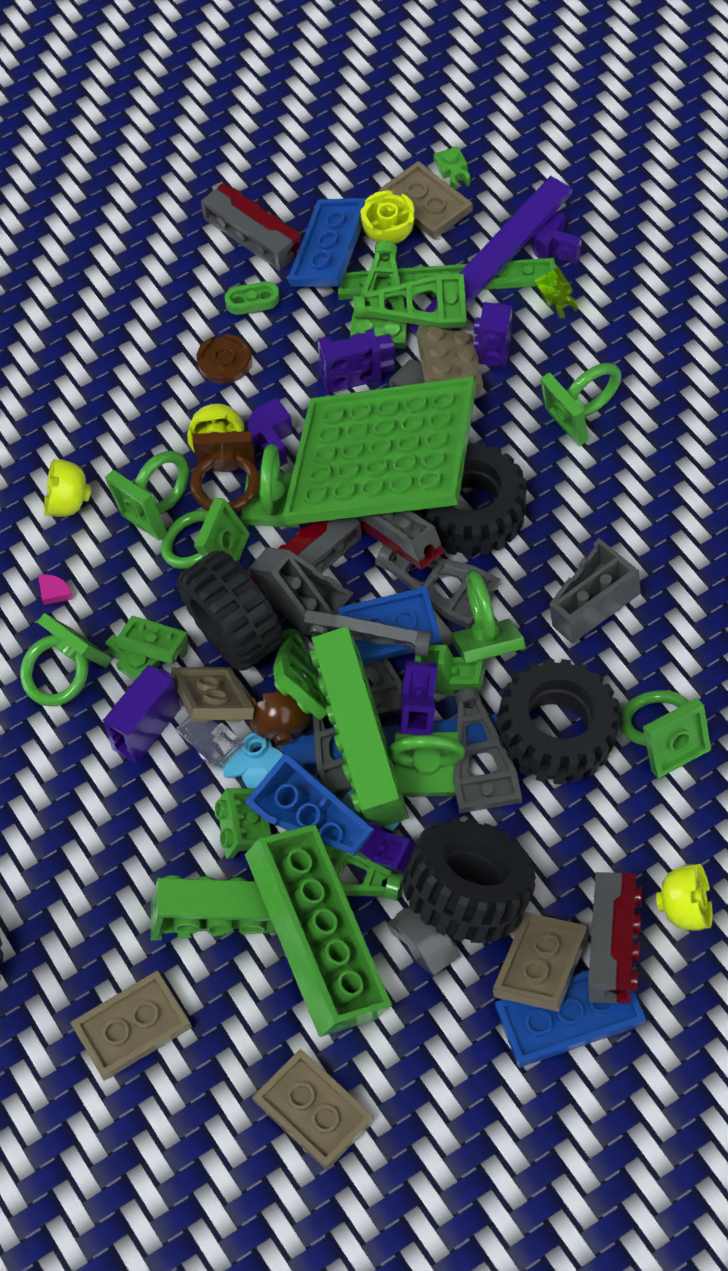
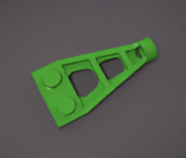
M389 241L376 243L375 257L360 295L374 291L377 277H390L392 286L400 284L395 260L397 246ZM403 296L390 297L385 300L391 303L392 310H405ZM353 313L350 337L357 333L365 334V330L374 329L376 337L390 334L394 348L406 349L408 323L374 317L354 318Z
M464 274L433 275L364 293V295H353L354 318L374 317L426 327L435 326L440 329L467 327ZM425 292L435 293L437 296L436 311L424 312L416 310L412 305L413 298ZM406 297L407 308L403 311L389 310L384 305L387 298Z
M286 629L282 632L284 638L273 666L274 684L283 695L287 696L289 694L293 697L303 712L306 714L312 713L321 720L327 714L326 706L328 704L326 697L322 695L316 670L307 648L303 644L302 634L296 629Z
M324 844L329 857L333 858L336 862L335 872L346 896H376L399 901L404 887L402 882L403 875L391 873L390 870L358 855L353 856ZM352 864L366 870L367 874L364 883L352 884L342 882L341 877L345 866ZM384 880H387L386 887L382 886Z

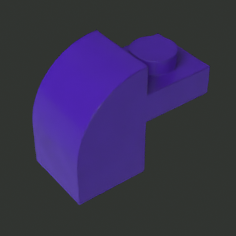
M555 212L531 238V249L538 259L554 256L574 264L578 262L581 256L582 238L564 233L565 214Z
M275 398L253 411L248 420V431L252 433L255 453L260 450L264 453L265 447L269 444L277 446L281 467L288 463L286 446L281 440L293 434V426L290 414L279 399Z
M405 660L399 704L401 734L432 735L435 714L434 691L437 663Z
M364 819L375 832L356 855L386 869L404 874L416 843L411 839L387 833L373 821Z

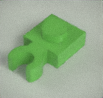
M458 146L433 154L434 163L442 178L450 177V186L457 190V181L459 180L464 181L466 186H470V174L467 172L468 164Z

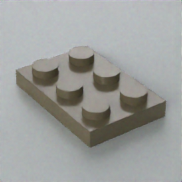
M419 161L379 189V192L389 190L393 191V195L401 196V193L406 195L413 202L415 209L414 224L433 239L473 211L472 202Z
M419 326L416 337L425 383L474 376L477 384L475 394H480L483 388V381L476 349L474 348L473 334L460 330L440 329L435 326Z
M171 667V675L174 678L176 691L191 720L201 723H207L211 720H226L234 723L242 720H253L254 707L231 667Z
M525 912L493 987L494 997L559 1012L589 936L588 925Z
M158 970L70 1022L104 1081L192 1028Z
M299 1049L252 1097L253 1101L326 1171L375 1121L374 1116L302 1049Z

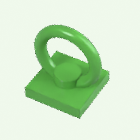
M602 363L588 369L573 382L568 391L563 388L550 372L540 378L545 409L579 447L588 441L585 417L602 408L613 397L620 385L621 371L613 363ZM609 374L610 379L604 390L594 400L583 405L578 397L580 392L594 379Z
M269 444L264 449L261 471H258L260 476L258 493L254 500L246 508L242 509L241 522L243 525L300 528V524L286 525L282 517L293 473L280 472L279 450L276 445ZM248 476L246 478L245 491L248 487Z
M165 451L153 456L145 463L138 473L135 483L114 470L105 476V479L121 516L159 541L167 534L160 514L174 507L183 496L189 481V466L186 459L180 453ZM165 463H173L178 470L176 484L171 493L164 500L157 503L155 497L146 488V484L158 467Z
M214 498L209 511L196 510L189 512L171 524L167 529V534L162 539L161 553L167 564L178 569H188L213 551H225L226 554H230L235 561L239 562L250 533L225 498ZM204 521L194 545L198 553L189 557L176 556L173 552V543L178 534L187 526Z
M470 571L467 575L466 583L475 624L469 629L451 633L453 645L464 662L470 663L525 649L524 638L510 619L495 620L490 596L483 577L478 571Z
M44 613L37 623L53 635L38 640L29 648L21 664L20 678L24 691L33 701L43 706H60L74 699L84 687L88 677V659L107 668L113 658L70 626ZM55 647L76 662V674L67 689L57 694H46L40 691L33 681V666L42 652Z
M649 691L634 697L621 711V731L632 742L647 746L651 772L658 779L711 751L704 704L697 698L689 702L682 695L672 691ZM669 703L678 707L643 726L644 733L638 731L632 725L633 715L646 705Z
M432 732V735L395 733V742L389 747L388 754L391 760L395 762V771L403 797L456 796L453 782L454 764L461 761L465 755L464 746L458 742V732Z

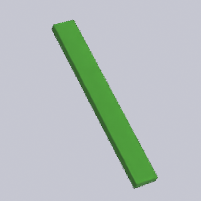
M554 258L509 261L483 290L557 285ZM467 264L400 268L397 270L400 284L433 275L459 274ZM369 271L345 272L341 286H338L339 300L353 299V295H360ZM377 277L373 290L391 287V278ZM425 292V293H421V294H435V293H433V292Z

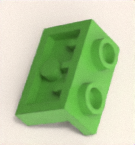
M132 615L116 638V644L118 648L173 664L178 656L185 657L188 652V632Z
M226 788L222 796L215 803V816L219 819L221 827L220 844L225 849L227 859H233L239 851H248L259 838L271 836L269 823L245 803L255 790L253 788Z

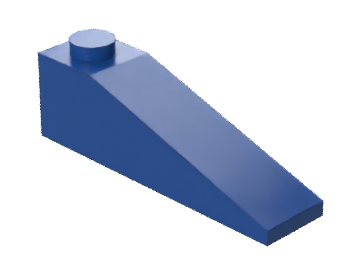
M287 753L283 754L245 801L265 821L289 831L315 824L323 844L353 856L358 853L375 832L364 819L318 777Z

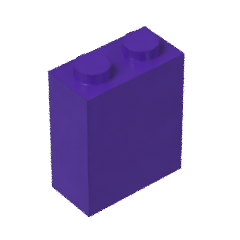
M147 665L103 719L112 749L136 764L181 710L174 678L169 672L161 668L157 670Z

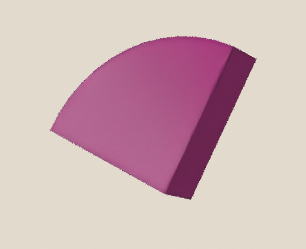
M38 575L44 605L73 599L69 586L61 578L53 575Z

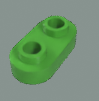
M267 281L233 287L225 294L226 308L235 315L269 310L274 308L280 300L278 287L274 283Z

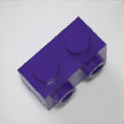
M484 302L481 318L476 317L474 323V334H477L475 336L474 348L478 352L479 364L491 367H506L511 344L512 305Z

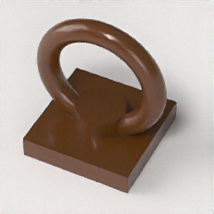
M251 431L193 434V448L197 466L191 476L190 488L196 502L208 511L212 505L213 500L205 495L202 488V479L206 472L244 470L248 476L246 491L238 499L227 503L234 512L246 508L256 497L260 486V476L257 470V459Z

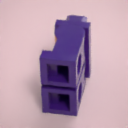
M374 329L365 330V334L357 333L349 339L331 342L329 336L318 339L320 375L327 394L365 385L371 380L373 384L381 382V373L395 370L392 353L395 352L394 343L390 334L376 337Z

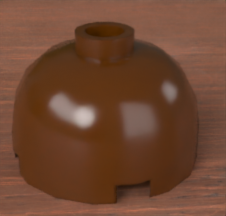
M280 691L263 694L264 701L255 703V698L250 700L254 707L253 720H249L252 730L257 736L267 741H274L275 745L292 743L293 737L300 735L307 727L309 714L303 712L296 700L289 694L285 696Z

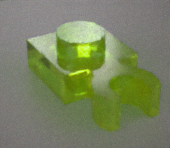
M559 267L534 280L536 287L548 306L556 303L557 314L561 319L565 318L562 310L564 306L570 305L575 312L578 310L575 299L568 296L573 293L572 288Z

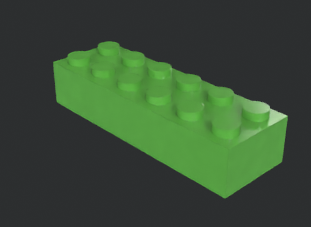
M348 626L312 637L315 649L310 650L311 659L320 675V678H318L322 695L326 697L329 705L326 706V711L330 723L334 725L337 733L334 735L338 751L342 753L345 764H342L346 779L348 783L350 782L354 792L351 793V798L356 812H359L362 819L373 821L379 827L408 819L409 815L393 761L388 754L389 748L360 651Z
M316 825L259 838L246 852L245 857L319 1037L376 1020L392 1004Z

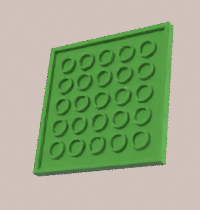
M474 376L310 398L282 516L285 524H304L458 505L477 386Z

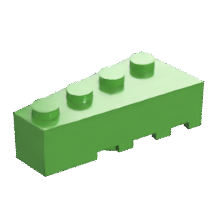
M176 875L157 879L151 901L150 941L162 940V934L178 933V939L192 938V934L198 931H207L211 934V937L224 936L231 933L233 929H239V933L242 935L276 933L256 881H247L244 878H232L228 881L215 880L207 876L197 879H182Z

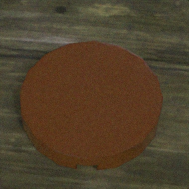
M230 334L221 335L222 337L216 339L214 337L207 339L197 352V366L204 378L210 382L226 384L240 380L249 372L252 365V354L246 341Z

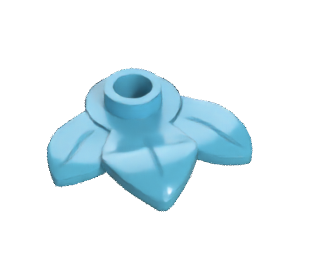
M251 733L244 738L240 749L228 755L223 769L224 777L234 778L242 776L247 788L256 789L283 754L281 751L273 748L270 741L257 736L256 733ZM262 747L259 751L252 752L254 748Z

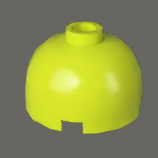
M386 190L376 192L365 200V205L361 208L360 212L364 232L372 241L376 243L389 241L398 244L406 239L413 229L415 219L413 202L402 193L401 196L393 195V191Z
M209 404L199 409L193 415L187 432L188 444L194 452L193 434L245 431L244 422L240 415L230 406Z
M53 459L46 484L48 489L47 497L44 498V515L54 517L74 515L80 510L83 501H89L91 485L86 484L84 472L75 463Z
M688 864L675 868L663 880L662 892L656 893L658 910L660 912L665 911L668 921L675 927L685 931H699L711 928L712 901L707 902L706 894L710 887L705 870L701 864Z

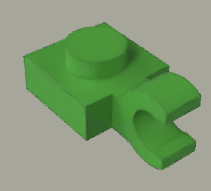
M112 635L105 642V645L110 647L107 652L119 660L116 663L117 669L134 681L147 665L155 669L160 665L159 660L118 648L116 644L117 636Z

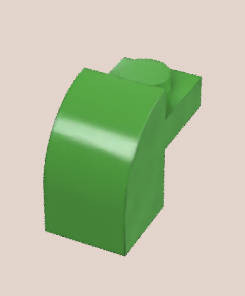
M429 645L427 657L415 656V661L437 663L434 693L455 696L457 690L466 688L482 690L486 668L485 659L465 663L462 657H453L447 645Z

